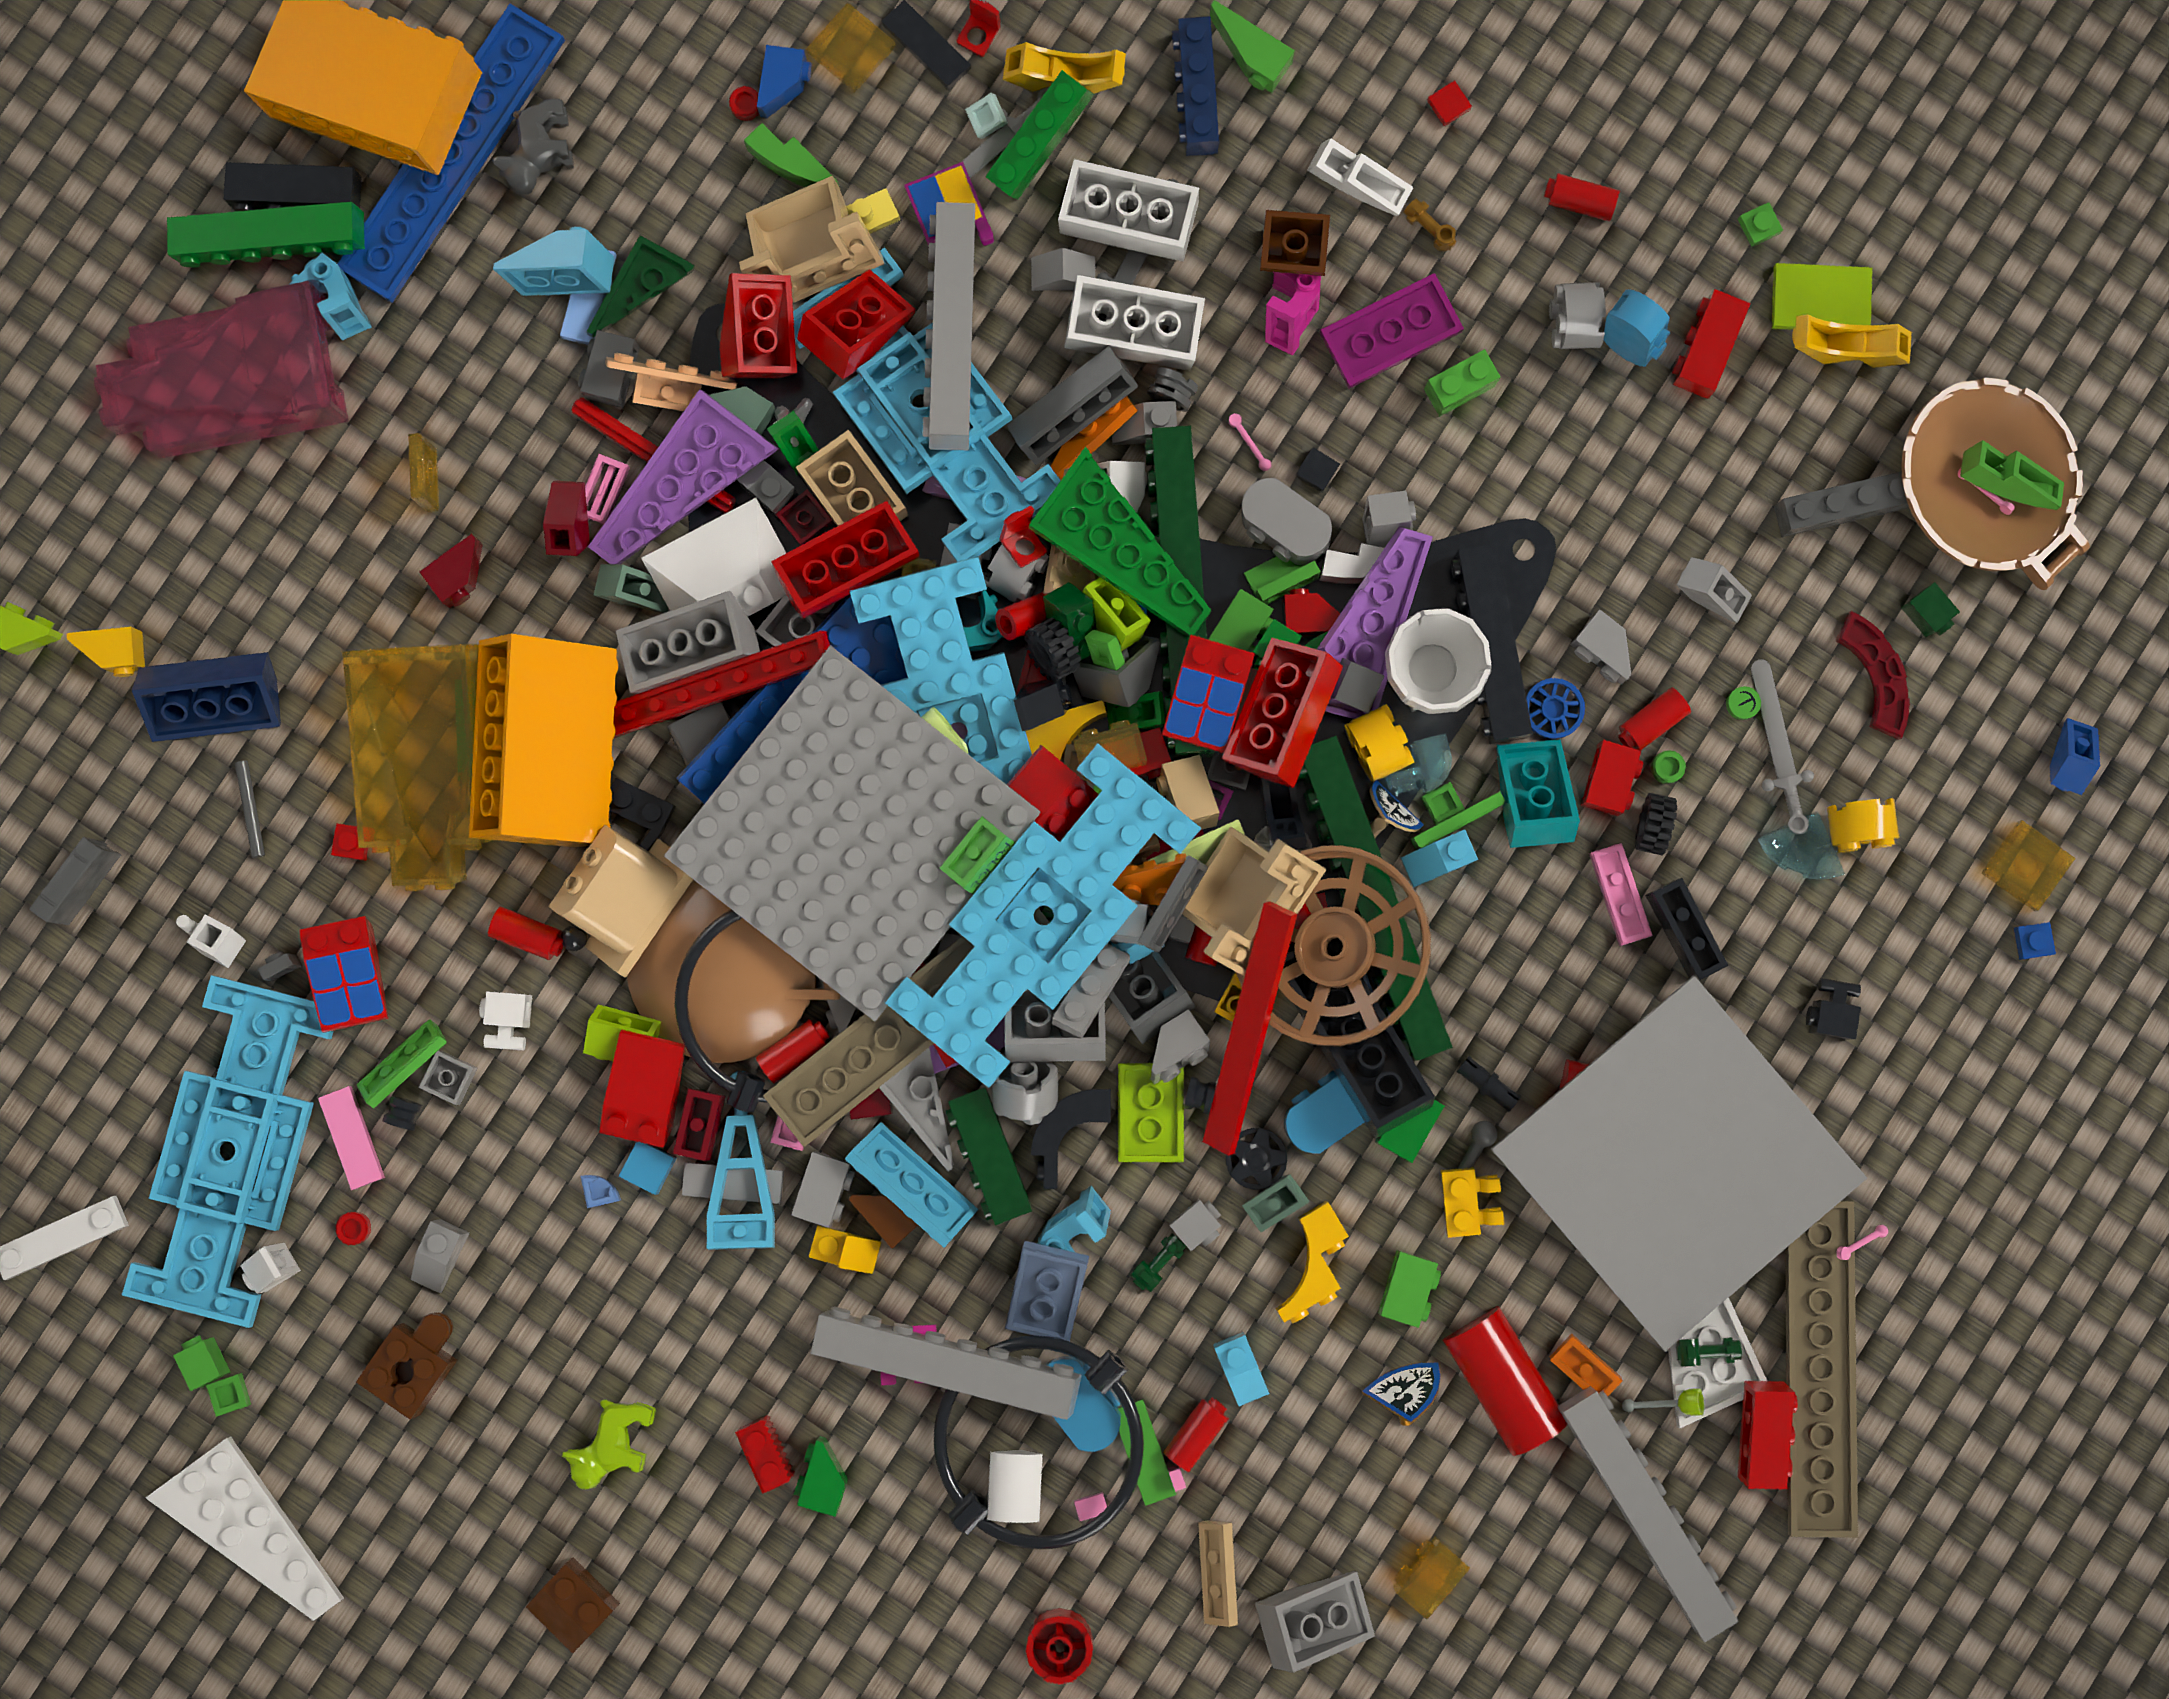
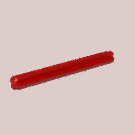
M580 397L574 402L571 409L574 415L647 463L658 449V446L585 398ZM722 490L707 502L721 512L727 513L733 509L736 499Z

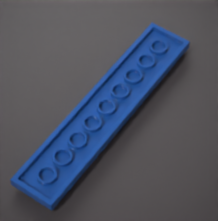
M509 3L474 56V62L480 68L482 74L439 176L406 164L402 165L364 223L365 249L353 250L352 254L343 255L337 263L346 275L393 303L513 121V113L521 109L565 42L561 34Z

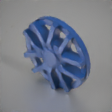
M1559 678L1545 679L1534 685L1526 695L1528 711L1530 702L1540 708L1531 714L1529 713L1534 733L1555 740L1570 735L1582 723L1585 714V703L1580 691L1572 683ZM1553 684L1550 695L1541 687ZM1558 685L1566 687L1562 697L1556 695ZM1570 690L1577 698V701H1566ZM1535 691L1545 698L1542 703L1532 697ZM1568 706H1579V713H1568ZM1542 714L1544 720L1536 726L1531 718ZM1565 718H1572L1577 720L1575 721L1574 725L1571 728H1569ZM1549 722L1551 733L1545 732L1540 728ZM1555 722H1561L1564 732H1556Z

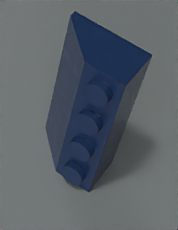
M268 652L139 667L132 693L152 742L280 727L281 725L277 677Z

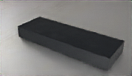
M905 0L882 20V25L948 90L971 69V64Z

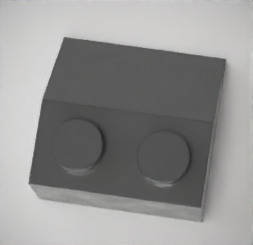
M1143 635L1139 641L1123 650L1122 655L1125 664L1117 671L1094 664L1091 655L1080 661V667L1073 674L1081 696L1124 707H1130L1135 704L1150 688L1160 648L1159 639Z

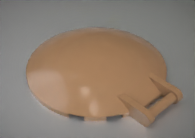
M1997 378L1963 381L1952 385L1934 396L1920 410L1905 440L1901 465L1902 481L1912 515L1929 540L1954 560L1964 565L1987 571H2007L2021 568L2037 588L2047 590L2054 583L2053 578L2077 555L2082 556L2090 548L2087 539L2073 524L2077 516L2074 514L2079 497H2082L2083 487L2082 470H2078L2074 453L2078 449L2073 436L2055 409L2028 388L2021 389L2008 384L2009 381ZM1982 440L2006 456L2017 450L2064 482L2061 508L2053 510L2035 507L1998 496L2003 501H2008L2014 505V510L2010 515L2002 513L1999 509L2000 506L1969 481L1958 477V470L1962 466L1964 451ZM2064 542L2067 548L2045 568L2041 562L2057 546Z
M694 879L627 975L629 991L640 1016L661 1021L658 1038L683 1043L676 1022L674 1004L676 982L681 965L688 950L702 931L718 917L731 910V908ZM742 918L720 932L700 956L690 981L688 1011L696 1040L709 1060L715 1063L737 1062L758 1056L791 1033L798 1025L797 1022L803 1015L805 1008L808 1007L810 1000L840 999V994L824 981V988H817V976ZM685 1048L684 1055L691 1057Z

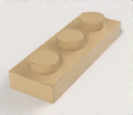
M1209 1520L1198 1522L1204 1624L1225 1627L1238 1625L1232 1523Z

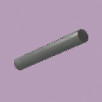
M248 761L235 762L251 856L252 858L263 857L265 852Z

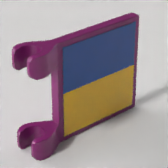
M963 162L904 184L928 246L929 243H935V235L929 234L930 215H936L937 202L975 203V227L983 246L994 243L992 229L986 219Z

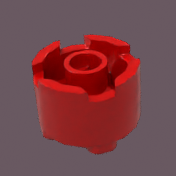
M1057 1608L1040 1614L1034 1620L1028 1633L1026 1655L1030 1667L1044 1681L1060 1685L1073 1682L1090 1665L1093 1653V1637L1091 1628L1079 1613L1073 1610ZM1056 1640H1063V1643L1068 1644V1646H1064L1063 1652H1057L1056 1646L1051 1644H1055Z

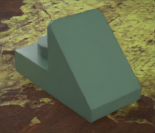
M1291 1174L1282 1176L1270 1187L1249 1199L1242 1207L1258 1230L1263 1232L1309 1203V1200Z

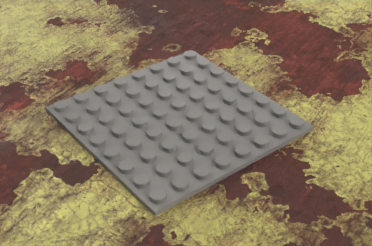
M830 645L673 843L664 857L873 1021H876L888 1006L885 1002L906 977L910 978L950 928L949 924L973 896L972 893L962 888L940 869L943 863L981 816L1016 844L1041 812Z
M1695 976L1688 979L1491 1148L1664 1351H1667L1867 1179L1865 1174Z

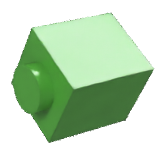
M197 1336L181 1345L183 1351L173 1355L190 1391L202 1388L231 1373L214 1337L202 1340L201 1336Z

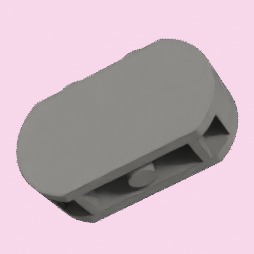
M1276 478L1259 480L1252 484L1245 492L1242 501V522L1244 528L1247 529V535L1259 544L1265 542L1273 548L1272 552L1284 562L1290 560L1299 566H1304L1314 560L1317 562L1325 555L1330 545L1332 533L1329 515Z

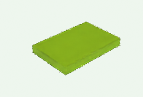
M1776 263L1774 265L1772 329L1793 330L1796 327V316L1808 314L1834 323L1871 325L1872 267Z
M1118 1063V1162H1184V1067L1179 1069V1075L1171 1081L1164 1083L1161 1080L1154 1085L1151 1080L1153 1063Z

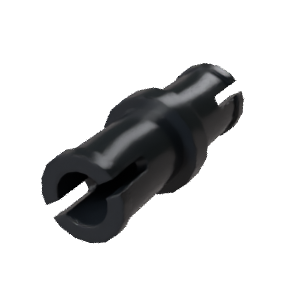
M1470 1056L1466 1058L1456 1071L1478 1087L1481 1095L1485 1096L1487 1094L1505 1108L1508 1113L1522 1097L1498 1079V1074L1495 1072L1491 1074Z

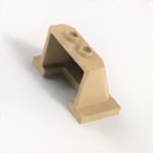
M833 176L746 213L754 256L739 262L741 272L743 274L791 275L793 303L865 273L869 269L872 270L884 265L883 256L859 214L855 212L849 215L841 190Z
M604 825L548 907L590 934L591 936L586 942L585 947L615 972L626 978L693 879L664 857L670 849V846L665 842L657 839L648 852Z
M1230 827L1206 863L1208 870L1182 915L1212 937L1203 951L1204 953L1245 976L1263 903L1271 901L1298 914L1326 869L1277 839L1271 850L1268 851L1241 832Z

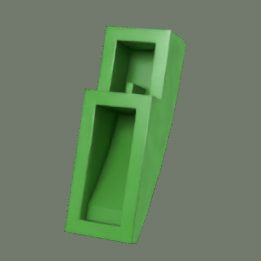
M761 123L744 139L747 151L759 162L779 176L799 186L807 187L832 176L794 136L784 145Z
M1982 440L1964 451L1960 477L1986 491L2015 502L2053 510L2061 508L2064 482L2017 450L2006 456Z

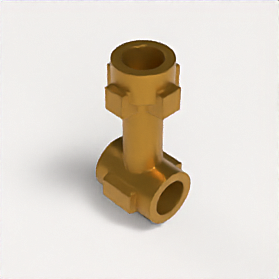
M1417 198L1414 199L1403 212L1407 216L1406 220L1411 225L1415 222L1420 223L1434 237L1433 246L1438 251H1450L1456 244V229L1451 225L1441 226L1426 212L1429 205L1424 200L1420 202Z

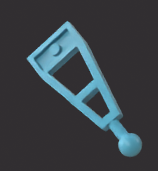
M738 1071L734 1072L730 1077L735 1079ZM734 1108V1116L726 1117L707 1212V1249L775 1248V1214L756 1119L754 1115H748V1112ZM736 1127H746L752 1158H730ZM754 1169L763 1214L719 1215L728 1170Z

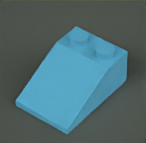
M571 227L570 230L555 231L495 262L493 270L522 296L610 293L614 256L587 229Z

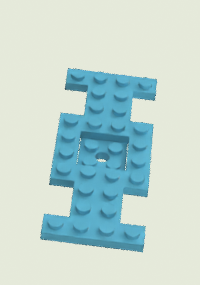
M884 247L880 250L884 265L874 268L872 271L886 284L891 286L903 278L904 274ZM860 275L821 291L793 311L795 343L799 349L804 347L797 340L803 313ZM933 322L914 336L902 326L870 360L857 368L856 372L858 375L836 389L833 394L906 494L930 477L934 476L967 520L941 539L956 562L977 557L1000 542L999 538L1004 525L1003 522L1009 515L1016 511H1022L1032 505L1034 508L1032 518H1034L1061 480L1049 464H1047L1021 483L988 439L990 435L1013 420L1012 416L972 362L969 451L929 449V437H923V417H930V407L917 408L912 405V401L917 395L924 394V387H931V378H925V358H932V349H926V329H932Z
M979 557L969 558L850 590L858 623L889 615L892 618L908 678L881 686L916 714L919 713L920 717L934 707L946 718L950 725L956 722L964 724L968 730L966 737L963 738V741L968 746V755L1007 785L1032 756L1026 731L1022 732L1013 701L1016 694L1005 653L1002 652L972 660L955 599L987 589Z
M1098 743L1076 770L1102 790L1101 793L1060 842L1034 821L949 924L975 947L934 997H931L910 978L906 977L885 1002L988 1088L1011 1061L986 1042L985 1039L1026 989L1053 1010L1137 907L1133 901L1112 884L1153 834L1157 835L1177 853L1181 854L1201 829L1200 826ZM1040 906H1048L1053 911V920L1048 925H1039L1034 919V912Z
M211 975L202 1007L231 1014L233 1018L216 1078L192 1071H184L149 1199L180 1208L163 1269L137 1262L131 1263L122 1295L250 1328L254 1324L261 1294L230 1287L247 1224L279 1231L314 1105L313 1102L283 1095L300 1032L332 1039L334 1031L324 1033L321 1031L315 1003L312 1000ZM226 1141L231 1142L235 1147V1155L230 1160H225L220 1155V1147Z

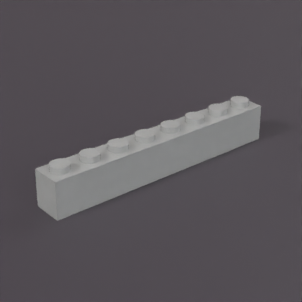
M937 202L936 215H930L929 234L935 235V243H929V263H935L934 271H928V291H934L933 300H927V320H933V328L926 329V349H932V358H925V378H931V387H924V407H930V417H923V437H929V449L969 451L975 203Z
M831 1307V1310L819 1314L811 1354L1066 1420L1074 1412L1082 1374L1074 1373V1368L1071 1366L1054 1364V1367L1041 1364V1359L1033 1356L1023 1355L1019 1359L1009 1356V1351L1005 1349L990 1347L988 1351L976 1348L977 1343L970 1340L958 1339L957 1343L945 1340L944 1334L926 1331L925 1334L913 1332V1327L907 1324L894 1323V1326L881 1323V1318L863 1315L862 1318L850 1316V1311L844 1308Z
M1590 1386L1560 1404L1558 1409L1693 1630L1705 1643L1738 1622L1733 1613V1610L1737 1607L1725 1590L1721 1593L1715 1584L1719 1577L1710 1563L1703 1564L1699 1558L1698 1553L1702 1550L1691 1533L1686 1536L1680 1525L1684 1523V1520L1675 1506H1667L1662 1497L1667 1493L1656 1476L1650 1478L1645 1470V1467L1649 1465L1639 1448L1633 1450L1627 1441L1631 1437L1627 1427L1621 1419L1615 1421L1611 1415L1610 1410L1614 1408L1604 1391L1598 1393Z

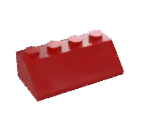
M1271 638L1222 759L1261 778L1294 788L1343 666L1328 652Z
M1042 745L1039 746L1007 783V786L1041 812L1034 821L1058 841L1063 838L1099 795Z

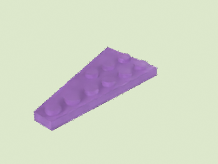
M699 389L588 547L609 564L623 563L779 448L703 390Z
M1400 526L1317 648V650L1328 652L1339 663L1342 658H1345L1384 675L1370 711L1379 707L1388 679L1385 651L1396 627L1407 619L1433 538L1432 536ZM1330 698L1325 710L1326 712L1352 719L1366 714L1364 711L1333 698Z

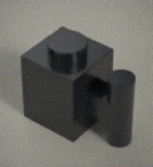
M1820 978L1818 990L1829 992L1830 999L1829 1001H1813V1006L1808 1007L1806 1013V1025H1809L1808 1033L1855 1040L1861 1007L1846 1004L1847 996L1858 998L1861 993V985Z

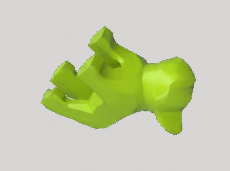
M601 1400L600 1406L603 1408L593 1443L579 1450L568 1449V1451L562 1454V1457L570 1463L571 1477L576 1482V1486L585 1490L594 1488L608 1472L621 1467H629L637 1473L643 1471L647 1454L630 1447L627 1426L636 1421L640 1422L641 1425L650 1426L654 1422L656 1408L639 1402L622 1404Z

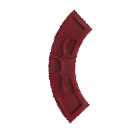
M1850 611L1836 642L1849 649L1862 662L1870 677L1874 692V711L1869 727L1900 740L1907 726L1910 708V698H1908L1906 682L1907 675L1898 653H1895L1890 643L1884 637L1885 635L1873 623L1863 616Z

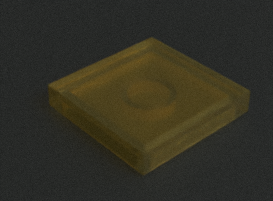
M847 3L806 50L810 56L855 93L894 50L896 42L850 3Z
M420 433L408 434L411 499L427 512L438 511L437 449Z
M2020 820L1991 858L1982 874L2033 911H2039L2076 858L2026 822Z

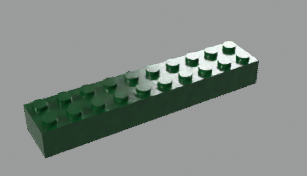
M1191 425L1152 428L1151 438L1146 439L1145 446L1146 466L1152 465L1153 470L1148 471L1147 478L1148 496L1155 497V502L1150 503L1151 529H1157V535H1154L1155 540L1169 554L1184 578L1188 579L1204 600ZM1157 616L1158 624H1164L1165 631L1160 632L1159 641L1160 656H1167V664H1162L1161 669L1163 688H1169V696H1165L1164 701L1166 721L1190 638ZM1206 620L1195 636L1207 639ZM1166 737L1168 753L1174 752V761L1200 755L1201 759L1213 758L1214 750Z
M1337 736L1312 744L1297 781L1303 780L1306 788V793H1303L1306 807L1309 812L1314 810L1318 821L1314 824L1319 841H1326L1327 846H1346L1361 849L1382 859ZM1326 858L1332 873L1337 871L1339 878L1349 879L1353 859ZM1366 863L1362 883L1379 892L1389 902L1391 907L1397 905L1399 902L1389 875L1377 867ZM1338 889V893L1343 902L1346 889ZM1361 893L1359 894L1355 913L1360 915L1367 923L1383 914L1381 908L1373 900ZM1402 917L1399 919L1404 939L1402 960L1419 965V955L1405 918ZM1388 926L1374 935L1376 943L1375 953L1393 957L1394 940L1392 929ZM1372 966L1375 976L1371 977L1374 989H1376L1387 975L1388 970ZM1397 974L1395 981L1383 995L1387 1007L1382 1009L1386 1017L1402 1003L1410 991L1415 978ZM1425 977L1419 993L1409 1008L1392 1024L1414 1062L1453 1048L1428 979Z

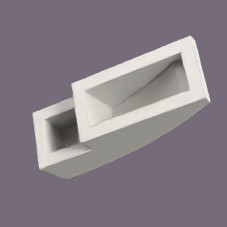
M1331 138L1321 143L1307 171L1337 189L1395 216L1400 214L1414 188L1364 154L1355 155Z
M1361 543L1358 555L1327 550L1324 556L1320 581L1340 584H1361L1384 548Z

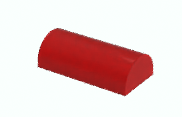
M885 501L772 560L771 563L787 597L798 615L804 619L850 595V590L865 587L918 559L919 552L888 501Z
M1496 1306L1442 1339L1512 1456L1521 1455L1537 1448L1555 1437L1568 1425L1558 1409L1559 1404L1499 1306Z

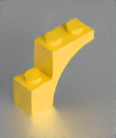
M1025 42L1006 50L1003 80L1034 92L1051 86L1061 70H1063L1095 94L1122 85L1125 74L1126 54L1119 50L1089 54L1050 50Z
M1809 314L1796 316V327L1792 333L1795 348L1822 364L1861 360L1872 368L1910 364L1912 332L1899 324L1850 325L1821 320Z
M1327 1201L1298 1217L1305 1233L1307 1260L1303 1276L1295 1291L1286 1301L1275 1308L1283 1322L1290 1319L1293 1324L1309 1314L1307 1310L1309 1307L1316 1303H1319L1320 1306L1328 1304L1338 1297L1335 1292L1341 1289L1321 1253L1326 1251L1330 1255L1345 1246L1343 1240L1349 1236Z

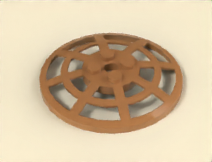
M1320 846L1303 850L1300 853L1313 861L1325 858L1353 859L1349 879L1328 878L1319 880L1305 901L1311 915L1303 922L1299 930L1293 929L1291 941L1295 942L1297 962L1283 969L1279 989L1292 1003L1307 1011L1300 1030L1290 1026L1273 1012L1271 1013L1269 1024L1289 1037L1320 1046H1342L1360 1042L1379 1034L1392 1025L1409 1008L1419 993L1427 974L1431 955V933L1428 917L1422 901L1411 883L1394 866L1380 857L1361 849L1346 846ZM1366 863L1377 867L1391 876L1403 888L1408 897L1394 907H1391L1389 902L1379 892L1362 883ZM1328 889H1346L1342 907L1323 908L1316 893ZM1361 893L1373 900L1381 908L1383 914L1367 923L1360 915L1355 913L1359 894ZM1414 909L1419 919L1422 935V955L1419 965L1402 960L1404 939L1399 919ZM1388 926L1392 929L1394 940L1393 957L1375 953L1376 943L1374 935ZM1335 938L1341 939L1343 943L1342 952L1337 956H1330L1327 951L1328 943ZM1371 965L1388 970L1381 984L1370 995H1367L1360 979L1368 972ZM1237 973V977L1242 987L1245 976ZM1305 974L1309 979L1318 983L1312 1001L1310 1002L1300 996L1289 985L1288 981ZM1397 974L1415 978L1410 991L1402 1003L1388 1017L1379 1022L1372 1005L1389 990ZM1346 986L1349 987L1356 1002L1341 1007L1325 1006L1331 988ZM1360 1012L1367 1029L1358 1033L1344 1036H1320L1313 1034L1320 1016L1342 1017Z

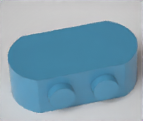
M1627 289L1607 314L1604 341L1615 353L1625 360L1645 367L1651 358L1657 360L1667 346L1665 341L1670 334V331L1667 330L1670 317L1662 307L1646 295Z
M1334 1070L1317 1081L1320 1087L1309 1093L1305 1089L1291 1099L1293 1106L1286 1111L1284 1118L1286 1135L1290 1142L1302 1151L1321 1153L1364 1123L1363 1118Z
M1063 1356L1050 1361L1046 1366L1054 1367V1364H1064L1073 1367L1074 1373L1082 1374L1073 1414L1067 1420L1054 1416L1053 1418L1079 1450L1095 1452L1109 1446L1117 1437L1120 1429L1121 1413L1117 1409L1121 1404L1119 1399L1111 1389L1105 1395L1097 1391L1084 1375L1091 1367L1086 1364L1084 1365L1080 1360L1071 1356Z

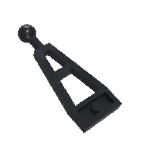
M615 778L610 788L612 800L609 805V822L612 813L651 830L639 845L649 852L655 841L662 836L676 806ZM574 924L565 928L561 934L563 939L562 945L569 951L581 950L586 945V932Z

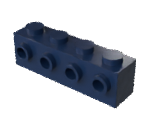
M1210 16L1179 18L1178 30L1172 31L1173 50H1179V61L1174 62L1175 81H1181L1182 91L1176 93L1177 112H1183L1184 123H1179V142L1185 143L1186 156L1218 154L1219 129Z

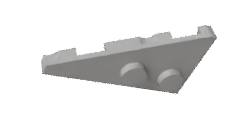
M928 1048L879 1088L949 1172L953 1168L954 1163L930 1048Z

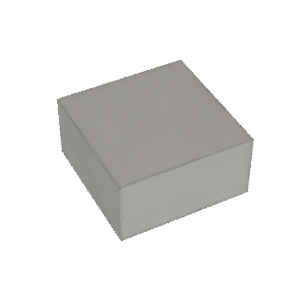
M438 1050L419 1088L454 1105H460L478 1068L444 1051Z

